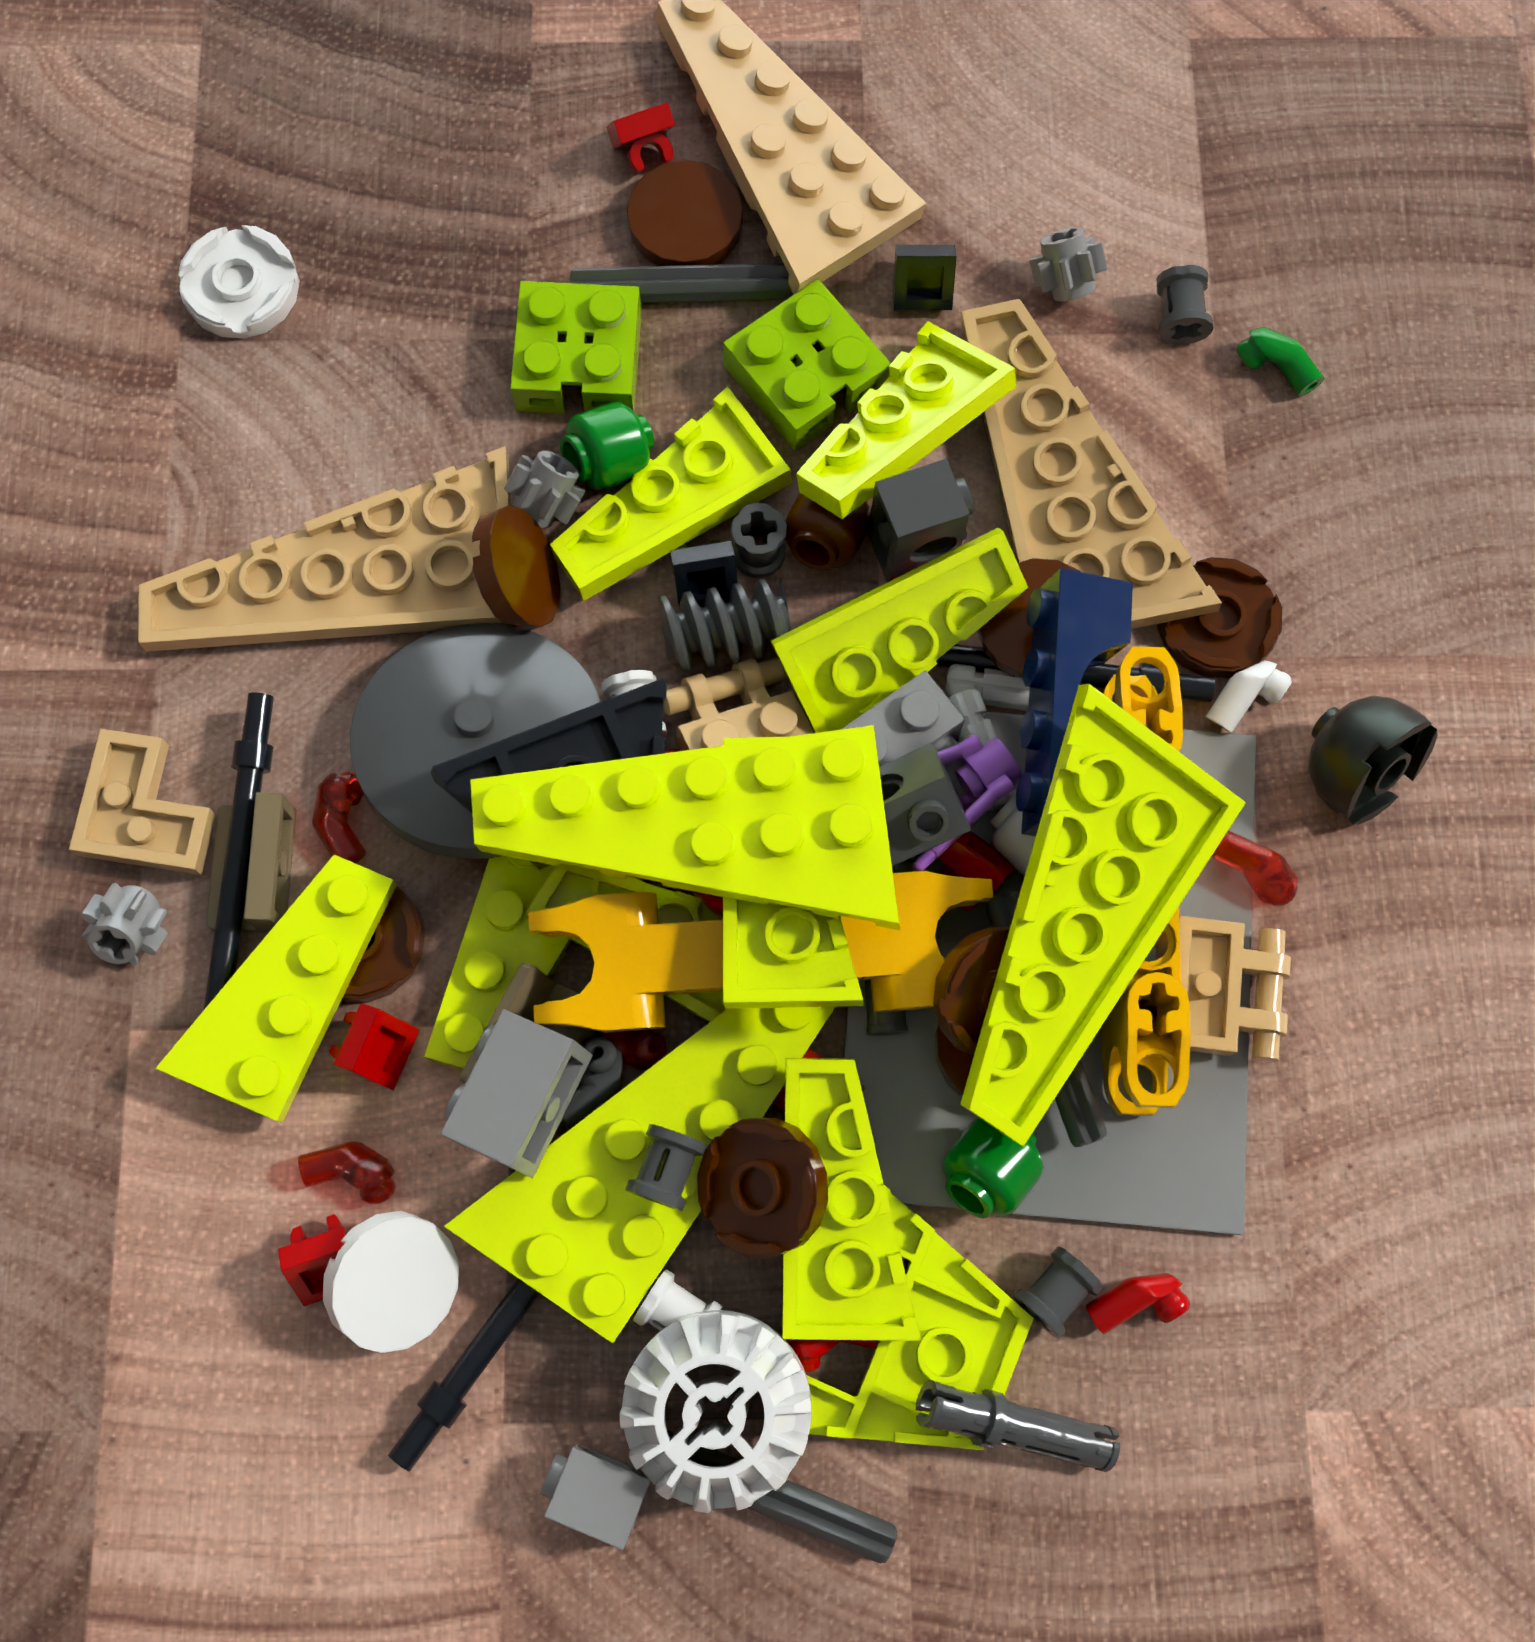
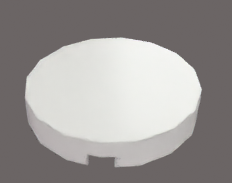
M241 225L243 230L235 229L228 231L226 227L211 230L194 242L181 260L178 275L181 279L179 291L182 302L189 314L203 329L220 337L246 339L267 333L285 320L297 301L300 281L290 251L276 235L257 226Z
M403 1211L376 1214L354 1226L341 1240L344 1245L338 1251L335 1260L330 1258L324 1272L323 1303L331 1323L358 1347L380 1353L408 1349L432 1334L447 1316L458 1290L459 1261L451 1240L432 1222Z

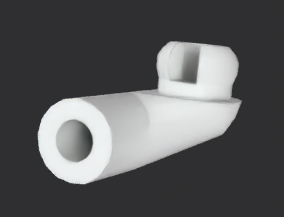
M1265 660L1235 673L1227 682L1205 717L1232 733L1257 695L1264 697L1269 703H1278L1291 685V677L1287 673L1277 670L1275 668L1277 666L1276 663Z

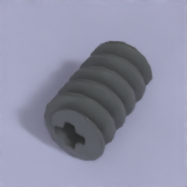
M781 577L776 595L773 594L765 579L757 580L752 599H749L740 583L732 584L728 603H724L715 587L708 588L703 607H699L691 591L682 593L679 611L676 612L666 595L658 597L668 661L670 656H675L683 672L691 670L694 652L701 654L708 668L715 667L718 648L723 647L732 663H739L742 646L747 643L756 658L763 659L767 640L775 639L791 631L787 600Z

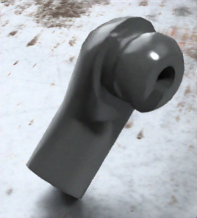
M601 1036L593 1037L582 1046L593 1056L562 1118L570 1129L621 1091L623 1057L618 1044L612 1039Z

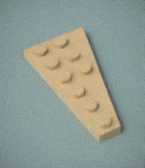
M661 0L658 2L655 20L680 69L688 72L697 90L696 101L703 115L709 114L717 130L716 141L750 209L758 211L768 231L766 241L774 257H781L789 273L787 283L793 295L818 278L821 282L825 281L922 218L926 202L722 0Z
M1016 299L961 311V324L965 341L1015 368L1016 388L989 407L982 415L1017 563L1032 558L1053 559L1068 564L1084 573L1132 582L1131 629L1218 612L1222 602L1212 587L1205 585L1190 562L1191 555L1180 539L1175 540L1157 513V504L1109 432L1102 430L1090 412L1089 402L1079 387L1072 385L1056 361L1057 354L1022 301Z
M506 446L485 453L487 459L462 469L456 470L454 466L435 472L433 473V480L401 492L393 488L303 522L305 528L277 539L269 535L250 543L251 549L219 561L208 558L140 584L138 643L146 652L438 631L452 626L476 623L504 624L493 615L483 599L475 579L473 557L480 555V540L472 542V534L481 515L511 505L510 492L504 489L509 479V458Z

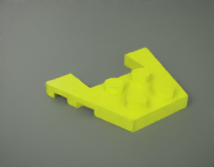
M885 1186L901 1257L909 1263L905 1273L921 1341H878L855 1396L806 1375L811 1394L809 1434L984 1450V1447L974 1445L970 1437L946 1430L920 1426L916 1416L919 1413L929 1414L930 1412L916 1410L918 1394L926 1381L933 1380L940 1382V1384L972 1393L982 1394V1390L989 1389L1005 1395L1034 1318L974 1264L961 1256L918 1214H914Z

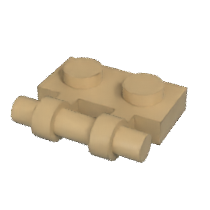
M777 657L758 663L753 658L743 660L739 663H734L732 671L705 678L703 674L683 678L681 686L667 690L666 699L663 702V709L667 715L688 710L693 719L692 722L678 726L676 741L681 751L722 746L723 738L789 737L811 734L814 731L793 690L770 697L764 686L784 680V670ZM740 695L744 706L718 713L713 702Z
M1179 916L1181 984L1186 989L1190 1002V1051L1232 1056L1238 1052L1239 1031H1243L1253 1035L1252 1059L1267 1062L1279 1061L1280 1037L1287 1035L1288 1015L1281 1012L1283 979L1290 978L1291 957L1285 955L1286 932L1273 928L1260 929L1258 951L1244 949L1245 923ZM1242 974H1250L1253 977H1257L1255 1008L1240 1007Z

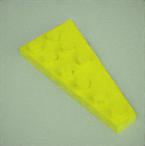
M1090 684L1078 685L960 1103L967 1110L1023 1147L1246 804L1245 801Z
M874 725L470 780L474 844L481 852L559 866L562 863L599 870L603 875L624 879H627L628 876L661 882L663 886L728 897L762 905L775 903L812 910V913L837 919L839 916L875 922L876 926L900 930Z
M835 1007L726 1009L551 1143L533 1179L515 1171L444 1225V1227L613 1344L701 1211L698 1202L697 1174L703 1156H695L681 1194L686 1200L683 1211L658 1204L625 1190L628 1180L637 1178L651 1139L646 1135L649 1124L676 1131L708 1146L715 1137L721 1136L726 1129L730 1128L728 1126L742 1119L763 1118L785 1084L786 1058H802Z

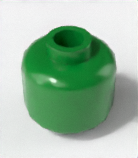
M619 401L609 402L574 415L566 426L565 436L560 440L561 456L570 461L579 472V477L576 481L584 482L594 490H605L631 480L634 474L648 465L650 458L649 449H652L654 446L653 431L647 419L641 414L636 415L630 407Z
M977 1118L972 1121L944 1157L942 1166L947 1180L945 1189L951 1199L967 1213L982 1219L988 1218L990 1215L1002 1217L1012 1214L1038 1182L1044 1168L1041 1154L1035 1146L1037 1139L1034 1133L1031 1134L1023 1147L982 1119Z

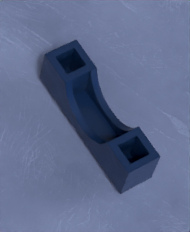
M1060 568L1040 588H1036L1031 594L1027 606L1026 620L1028 626L1033 627L1032 649L1027 655L1023 669L1024 685L1030 687L1028 711L1023 717L1019 733L1020 745L1026 749L1025 773L1021 776L1016 791V807L1018 811L1022 812L1021 834L1036 837L1078 685L1081 684L1085 670L1103 665L1130 643L1132 582Z

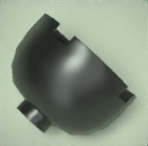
M1373 695L1349 702L1341 709L1337 707L1330 708L1318 719L1311 733L1315 741L1311 746L1308 770L1317 794L1332 810L1340 816H1344L1353 824L1359 825L1373 819L1398 798L1396 794L1387 790L1403 774L1413 781L1422 770L1433 751L1438 736L1437 729L1431 725L1433 723L1417 710L1398 700Z

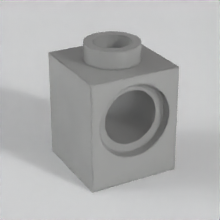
M577 1444L572 1447L568 1458L556 1454L540 1492V1495L551 1499L544 1517L624 1550L650 1487L651 1479H648L640 1469L636 1470L631 1465Z

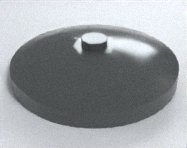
M495 623L464 624L438 630L413 641L395 653L378 669L363 690L356 705L350 730V753L355 775L366 801L377 817L390 830L410 844L442 856L462 859H485L502 856L481 852L474 844L472 813L434 782L431 770L434 765L601 702L598 692L587 672L570 653L558 644L532 631H516V626Z

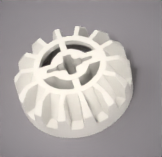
M710 1310L682 1317L663 1328L647 1343L627 1374L620 1411V1427L624 1429L630 1449L629 1458L636 1470L641 1469L647 1478L651 1479V1482L655 1485V1492L667 1500L673 1497L683 1503L692 1505L694 1511L710 1513L713 1509L735 1507L737 1511L752 1506L755 1500L766 1495L771 1490H778L786 1482L789 1473L804 1453L811 1424V1394L806 1373L798 1356L788 1342L782 1339V1336L769 1325L752 1316L734 1311ZM708 1364L726 1365L737 1370L731 1377L716 1374L706 1376L696 1384L685 1374L696 1367ZM677 1383L688 1397L682 1412L683 1424L674 1432L670 1439L665 1424V1406L672 1387ZM742 1387L735 1394L727 1414L730 1424L726 1426L717 1419L709 1425L705 1423L695 1434H691L697 1428L705 1409V1403L701 1398L706 1396L715 1403L723 1397L728 1398L737 1388ZM758 1391L764 1407V1426L759 1440L752 1448L740 1434L744 1430L749 1410L748 1400ZM730 1444L743 1456L742 1459L732 1464L719 1467L704 1466L689 1460L700 1447L714 1450L726 1448Z

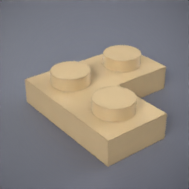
M100 728L69 850L81 857L202 875L216 814L207 807L156 800L170 746L163 738Z

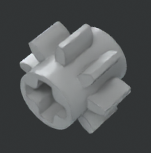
M1081 227L1066 228L1046 235L1040 240L1042 255L1029 259L1035 287L1041 286L1042 292L1051 290L1055 301H1070L1092 293L1096 289L1095 280L1097 278L1095 273L1108 269L1102 241L1095 242L1092 236L1086 238L1084 229Z
M550 451L538 452L534 461L522 455L504 487L506 491L515 495L511 505L525 510L539 524L540 528L551 527L555 518L564 524H568L585 493V489L575 485L579 477L577 468L564 457Z
M112 883L104 897L94 894L80 915L85 921L90 923L84 931L82 938L88 941L92 952L106 962L112 964L130 962L132 965H137L144 952L155 955L167 936L168 932L160 927L167 915V911L160 907L157 898L148 890L134 885L120 887L117 883Z

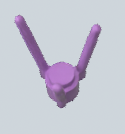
M972 734L955 746L937 751L944 765L962 759L963 766L955 770V775L966 792L960 798L970 827L998 800L1015 790V785L1019 783L1023 775L1012 754L997 737L982 745L979 738ZM960 836L923 852L913 862L912 869L915 872L924 871Z

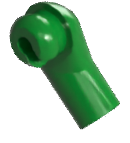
M1266 327L1249 331L1250 337L1241 341L1237 346V353L1248 368L1259 369L1268 359L1276 364L1299 396L1310 393L1325 379L1297 340Z

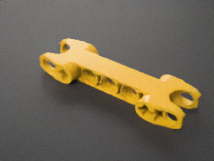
M1132 646L1119 665L1117 673L1110 679L1102 694L1111 701L1113 694H1115V704L1177 751H1180L1183 741V713L1177 665L1165 647ZM1141 663L1152 664L1157 667L1164 677L1163 691L1157 694L1155 687L1146 675L1130 676L1131 668ZM1179 907L1155 943V960L1150 962L1143 961L1101 1026L1104 1090L1109 1103L1117 1115L1152 1116L1155 1115L1158 1108H1173L1178 1104L1188 1085L1191 1039L1190 1002L1188 993L1181 984ZM1137 1065H1141L1151 1072V1093L1140 1084ZM1170 1065L1174 1078L1172 1086L1167 1091L1168 1066ZM1121 1071L1124 1088L1133 1102L1124 1098L1119 1091L1118 1078Z
M929 871L893 873L900 930L876 926L875 922L840 916L858 981L871 980L873 1012L930 1009L934 1007L936 977L946 959L941 955L935 939L937 922L946 911L957 907L972 906L979 902H987L990 898H993L992 879L956 877ZM654 892L592 895L566 905L528 913L529 932H532V935L542 934L547 937L566 936L580 939L590 948L594 960L591 981L580 994L563 1000L547 1001L543 1004L533 1005L534 1022L541 1026H571L605 1033L665 1028L663 995L723 991V919L659 924L657 894Z

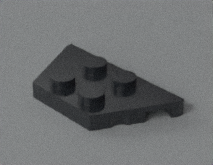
M663 678L434 765L431 770L432 778L436 784L472 813L471 779L665 753V736H662L663 702L666 699L667 686ZM530 861L539 870L550 866V864Z

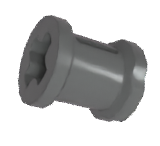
M1196 265L1171 267L1160 273L1156 278L1157 294L1163 299L1164 319L1159 324L1161 339L1167 343L1181 345L1195 343L1208 337L1214 327L1211 315L1206 313L1204 291L1208 288L1207 270Z
M753 503L744 506L732 521L731 536L736 567L743 574L753 578H764L773 575L781 568L785 560L786 545L784 541L786 539L787 524L783 515L774 510L770 505L766 503ZM753 537H762L765 545H755Z
M649 1124L646 1135L651 1139L637 1178L628 1180L625 1190L658 1204L683 1211L686 1200L681 1194L695 1156H703L707 1145L676 1131Z
M1057 1246L1051 1253L1053 1262L1028 1290L1019 1289L1013 1295V1298L1045 1331L1056 1339H1060L1066 1332L1063 1325L1064 1322L1089 1294L1098 1296L1104 1287L1099 1279L1080 1260L1066 1249Z

